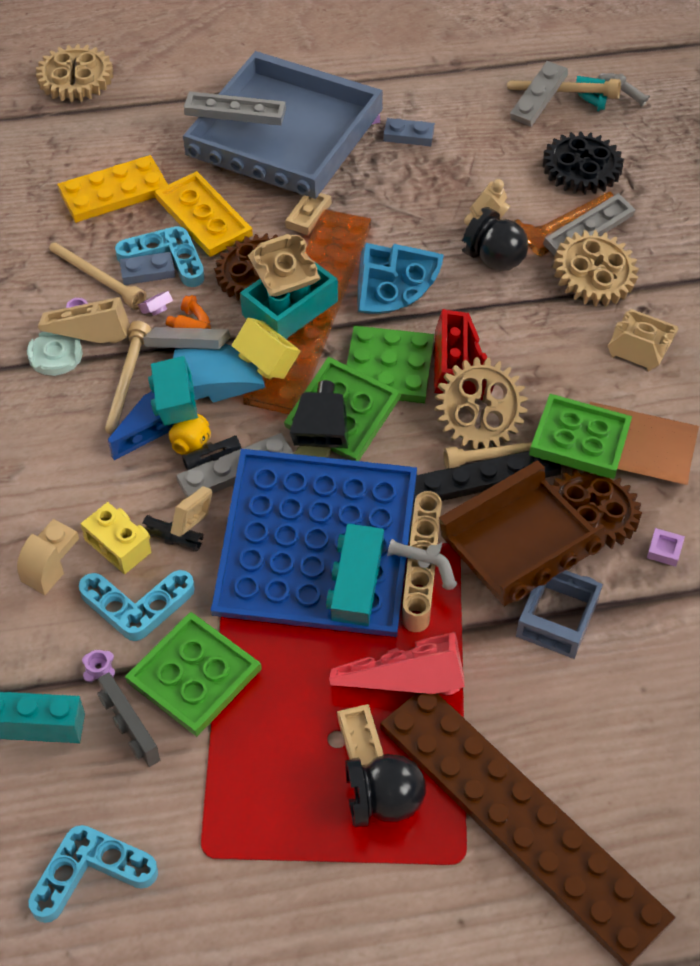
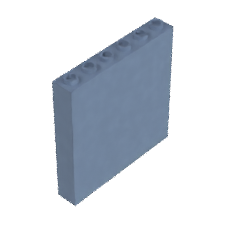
M255 51L218 95L286 102V111L282 126L199 117L183 135L185 155L316 199L383 110V90Z

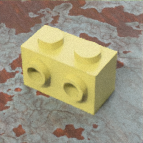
M247 318L231 345L240 352L238 356L242 360L258 367L257 372L267 379H272V377L284 379L301 352L264 321Z
M109 502L80 523L85 541L124 575L152 553L149 542L150 535L147 530L141 525L136 526L130 521L129 516L121 508L116 509Z

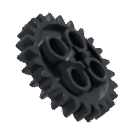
M582 131L579 132L578 136L570 132L568 138L560 135V140L554 138L552 144H547V150H544L542 167L544 168V174L549 175V181L556 180V187L564 185V191L572 188L573 194H576L578 190H582L584 195L587 194V190H591L593 194H596L598 188L605 192L606 186L612 188L614 182L619 181V177L622 175L624 158H621V151H616L617 145L609 146L610 140L601 141V135L593 138L591 132L588 136H584Z

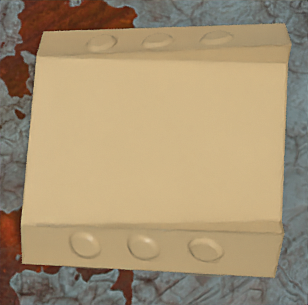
M286 234L260 243L248 255L270 296H280L312 285L321 279L315 262L309 259L305 252L307 244L303 237Z
M630 309L625 312L622 321L616 324L612 339L608 344V349L612 358L618 356L646 367L649 372L661 363L678 331V327Z

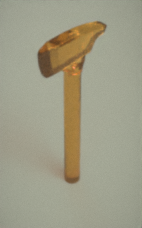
M607 192L541 226L534 227L531 224H524L519 219L514 221L526 232L529 248L536 255L542 257L549 252L543 245L547 234L572 222L614 195L612 192Z

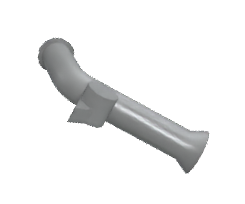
M601 73L598 76V79H605V81L620 79L621 90L639 102L641 107L650 98V95L643 94L626 82L627 79L623 74Z
M391 539L387 556L398 555L417 560L421 568H428L430 564L436 565L439 568L444 589L451 590L457 585L449 560L440 554L443 542L437 545H430L427 550L400 544Z

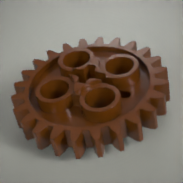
M265 233L262 238L255 234L251 240L245 236L243 243L236 240L234 248L226 247L228 253H220L221 260H216L217 267L214 270L218 286L221 287L222 292H227L229 298L235 295L237 301L241 300L240 292L260 279L248 255L260 243L271 240L268 237V233ZM275 234L271 239L277 238L278 235Z
M573 469L571 476L564 472L561 479H554V483L551 486L594 529L601 524L605 527V543L610 549H613L615 541L623 545L625 538L631 539L633 532L637 531L642 512L639 511L641 503L636 502L637 493H629L630 485H620L621 478L613 481L611 478L590 474V472L586 471L580 474L576 469Z

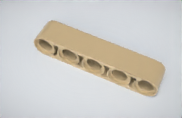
M424 491L415 498L410 546L427 550L430 545L438 544L439 517L441 515L442 502L439 495L435 492ZM408 558L402 624L409 631L421 632L428 627L430 622L435 565L430 564L428 568H421L417 560ZM414 585H423L424 587H416ZM412 611H420L421 613L415 614Z

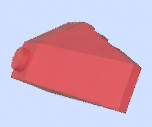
M452 632L416 641V647L408 651L399 650L398 648L388 650V653L384 654L377 661L372 657H367L333 668L329 677L330 685L426 694L440 692L442 695L454 694L460 688L465 687L456 633Z

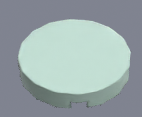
M43 331L39 333V337L35 340L32 339L28 344L27 355L29 363L35 371L43 375L56 376L66 374L80 363L83 355L80 339Z

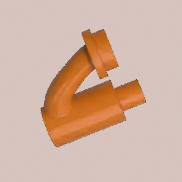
M186 295L183 298L181 310L187 315L194 313L198 320L183 315H178L177 318L169 315L165 323L166 326L172 328L211 329L209 317L197 303V298L194 295Z

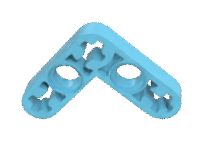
M170 227L124 239L115 246L118 261L119 259L171 252L173 263L184 285L197 287L204 282L203 265L188 231L183 227ZM176 238L181 241V244H177ZM150 243L159 244L155 248L146 247ZM181 254L191 255L187 259L178 258ZM189 268H192L194 275H191L190 272L188 273Z
M184 570L174 571L137 603L132 602L100 574H87L79 582V591L83 601L125 638L132 641L141 640L150 634L189 600L195 590L192 575ZM185 583L186 587L183 589L179 586L175 589V584L183 585ZM88 587H99L100 594L102 595L101 599L96 591H88ZM155 600H163L167 603L162 610L156 611L150 608V604ZM113 601L123 604L122 608L117 612L107 611L106 606ZM133 622L137 624L140 622L141 627L137 628L136 626H132L130 628V623Z
M84 825L75 826L66 834L28 900L30 911L39 922L48 923L57 919L88 866L133 887L147 888L156 881L158 876L155 859L150 854ZM86 837L89 845H81L76 856L80 862H77L72 858L77 850L75 840L82 841ZM117 849L121 852L118 862L111 865L102 862V856L107 850ZM131 856L129 858L131 865L142 868L144 864H147L149 873H142L137 877L135 869L127 865L128 857ZM67 865L73 868V874L70 879L61 882L54 878L55 871L59 867ZM49 884H50L53 888H55V890H54V892H53L52 895H51V893H52V892H51V889H50V887L48 886ZM51 895L53 907H45L41 911L38 903L40 900L46 902Z

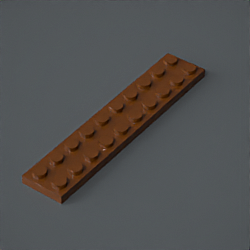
M415 693L381 722L380 729L623 966H631L672 924L676 917L438 693Z

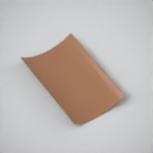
M590 402V405L632 416L617 469L688 485L699 426Z

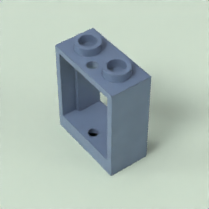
M566 570L554 576L547 584L538 586L531 591L518 621L516 637L575 659L598 603L603 584L596 582L591 577L580 576ZM545 587L587 603L576 631L534 615Z

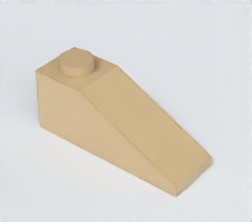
M120 297L45 312L42 314L38 324L40 331L96 343L120 342L127 337L130 327Z

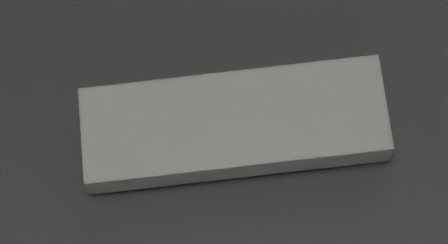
M154 327L143 337L144 346L219 350L230 339L229 329Z

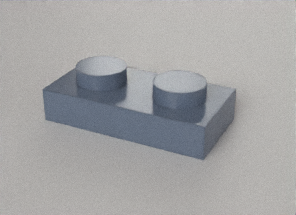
M387 118L383 141L431 146L435 123Z
M171 252L119 259L124 285L175 278Z

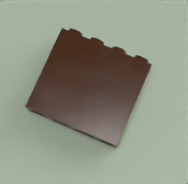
M538 460L439 517L440 531L443 539L504 607L513 601L521 600L531 590L547 584L554 576L564 570L572 569L579 561L589 555L597 554L605 546V527L601 524L594 529L545 479V467Z

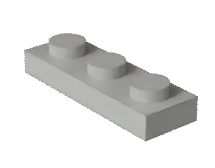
M546 61L510 112L511 119L532 127L567 77L568 69Z

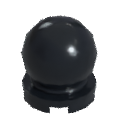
M482 208L483 214L477 220L473 217L466 228L462 238V242L466 243V248H463L462 252L472 258L480 256L481 261L494 270L508 271L515 268L527 256L529 242L526 232L515 221L506 218L500 219V214L492 208Z
M394 754L376 757L366 767L361 765L359 757L345 760L346 782L350 783L351 788L354 787L355 799H349L353 826L368 827L371 816L376 817L382 822H399L412 817L421 807L426 794V782L415 762L404 756Z

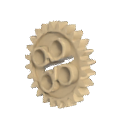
M79 44L75 48L67 45L65 50L58 47L57 53L50 51V56H43L44 61H39V67H36V77L40 90H44L45 95L51 94L52 99L60 96L61 101L69 98L70 102H73L75 98H78L81 102L85 96L92 99L91 94L100 95V89L107 90L106 85H110L113 78V67L109 56H105L104 51L98 52L97 47L89 50V45H86L84 48H80Z
M584 230L582 236L575 232L572 238L567 236L564 243H560L556 251L555 261L552 268L556 269L554 277L561 278L558 283L559 286L567 285L566 294L572 291L575 293L574 300L581 296L583 297L584 304L592 300L595 307H597L599 301H602L605 307L608 306L610 300L617 304L620 298L624 300L627 294L631 293L638 279L636 274L639 268L635 267L637 259L630 258L632 250L624 251L623 249L626 244H616V236L611 240L607 239L608 235L606 232L602 237L598 236L597 230H594L592 235H589Z
M476 357L473 360V366L467 360H464L462 362L463 370L455 365L452 368L455 376L446 373L444 378L448 384L440 383L438 385V388L444 393L435 396V399L441 401L442 404L436 406L434 410L443 412V415L437 421H446L447 423L442 431L452 430L454 432L451 436L452 441L461 437L462 447L470 441L472 450H475L479 443H481L483 449L489 448L490 441L494 447L500 446L499 438L505 442L510 441L507 432L512 434L519 432L514 424H523L524 420L518 415L526 413L528 410L520 406V403L527 401L528 398L519 396V392L525 389V386L516 387L515 385L519 376L510 378L508 375L511 367L502 371L500 370L501 361H498L493 367L491 366L490 358H487L484 364L481 365L479 358ZM482 379H485L487 384L483 395V403L487 404V406L481 410L480 428L476 429L475 423L479 413V405L475 404V402L481 397ZM464 381L474 383L476 387L475 394L469 395L463 391L462 384ZM497 385L502 388L504 393L502 399H495L491 395V386ZM465 408L470 411L472 418L469 423L459 420V409ZM488 413H494L498 416V427L493 428L487 424L486 417Z

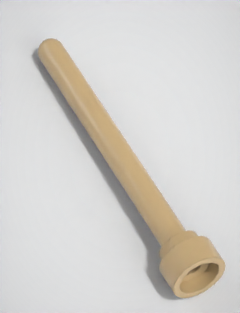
M610 79L605 81L604 84L562 82L556 92L604 93V96H608L609 99H619L621 80ZM511 80L507 83V88L509 90L526 91L532 81Z
M55 242L50 244L49 249L52 253L122 295L124 303L129 307L137 310L139 309L138 304L146 300L147 294L137 286L127 287Z
M133 321L128 330V337L131 343L105 426V430L109 434H112L117 429L141 345L144 344L143 337L151 331V327L142 321Z
M532 442L464 451L457 447L444 448L443 451L444 464L446 469L465 465L466 462L488 460L530 451Z

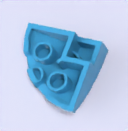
M365 243L361 251L359 264L358 312L368 314L389 313L416 302L436 280L442 266L444 254L393 244L391 248Z
M225 343L219 350L175 348L173 358L184 356L192 373L195 400L209 396L212 403L266 388L262 375L257 372L258 367L252 362L247 363L238 356L240 352L231 345Z

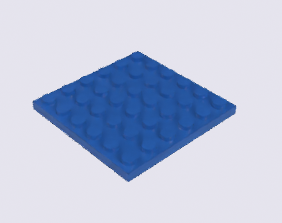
M241 448L211 606L212 616L397 637L407 558L398 555L387 556L391 539H394L397 543L408 545L417 467ZM347 523L384 529V544L369 626L331 621V609H326L328 591L334 590L336 581L332 580L334 562H340L341 553L337 552L338 539L340 534H345Z

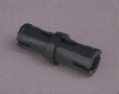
M234 435L231 438L214 444L212 442L206 443L204 448L182 455V460L186 470H190L240 450L241 444L237 436ZM223 449V451L212 454L205 458H201V456Z
M150 515L144 518L142 524L147 525L144 528L149 535L163 539L169 545L175 543L193 549V551L200 549L202 542H198V540H203V533L189 530L179 537L171 534L173 522L168 523L153 518Z

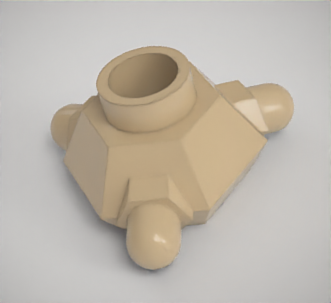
M501 179L490 182L469 208L470 214L464 218L465 225L468 226L473 217L478 220L483 214L481 209L485 207H490L500 214V219L503 217L510 205L505 202L507 195L503 188L504 182Z

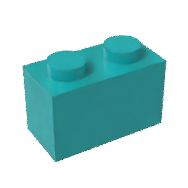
M181 356L152 363V375L148 376V381L152 393H155V399H151L154 415L160 416L164 426L198 418L192 373L185 357Z

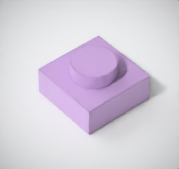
M166 291L143 301L138 306L142 314L152 313L155 316L167 310L166 304L172 302L173 299L169 291Z
M655 528L647 558L676 567L685 536Z

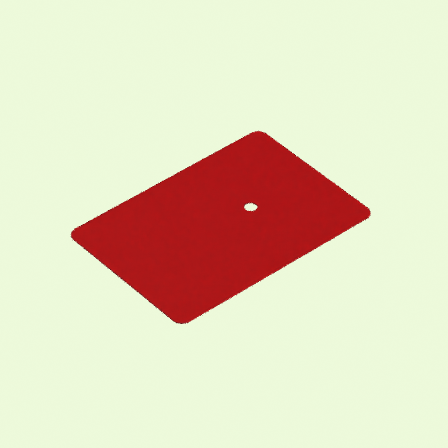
M442 543L440 554L449 560L457 585L451 590L444 589L439 568L435 565L430 622L428 627L421 632L409 631L402 624L408 558L406 559L397 637L221 617L219 632L261 663L262 670L211 722L201 833V848L208 857L234 860L455 865L465 858L467 853L466 812L420 767L419 769L426 782V794L421 807L412 817L399 822H382L376 817L371 816L368 827L353 826L349 799H355L354 787L351 788L350 783L346 782L345 760H349L346 746L334 748L328 743L330 733L341 731L337 711L369 704L383 754L401 755L413 761L380 729V724L411 698L415 692L330 685L329 677L333 668L367 657H372L377 661L384 654L388 653V650L398 648L399 650L408 651L416 647V641L452 632L456 633L463 667L461 558L448 543ZM414 585L416 587H424L423 585ZM412 611L415 614L421 613L420 611ZM460 688L458 692L451 695L438 693L464 718L463 688Z

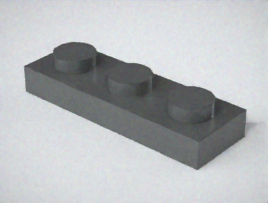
M110 672L99 677L98 681L101 691L97 695L106 710L112 708L116 716L113 717V720L121 734L127 732L132 741L128 743L135 757L138 760L143 757L148 767L161 761L157 745Z

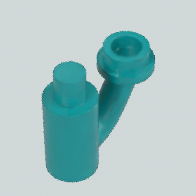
M577 76L576 83L604 84L605 79ZM576 92L583 100L596 106L598 112L600 110L605 111L607 96H604L603 93Z

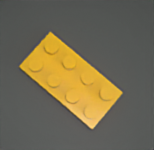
M148 155L70 179L57 185L75 223L155 198V191L167 186L168 183L152 156Z
M197 171L155 191L156 200L181 227L188 231V234L209 257L227 249V246L235 245L236 240L241 242L245 236L248 238L253 236L252 227Z

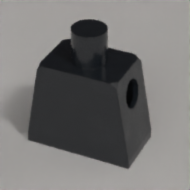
M322 380L318 382L317 392H305L302 394L290 428V435L294 446L348 448L346 405L343 395L334 393L335 384L333 382Z

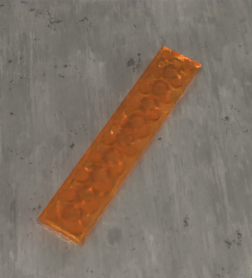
M327 209L320 215L305 252L310 259L338 279V302L286 339L301 351L284 379L275 377L267 379L263 377L266 388L245 393L243 397L244 405L289 415L311 382L371 228V218Z

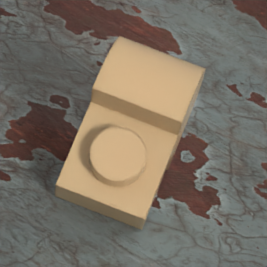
M52 519L38 536L31 534L23 545L18 557L17 571L21 582L46 595L64 574L60 560L78 541V532Z

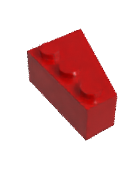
M446 309L441 311L435 329L434 393H444L438 388V385L440 383L448 384L444 378L446 373L455 376L452 370L455 365L463 370L462 362L464 360H467L473 366V360L476 357L479 358L481 365L487 359L486 353H482L480 348V338L469 313ZM482 379V393L479 400H483L487 384L485 379ZM471 381L463 382V391L469 395L475 394L476 387ZM495 385L491 386V389H490V392H491V393H492L493 388H494Z

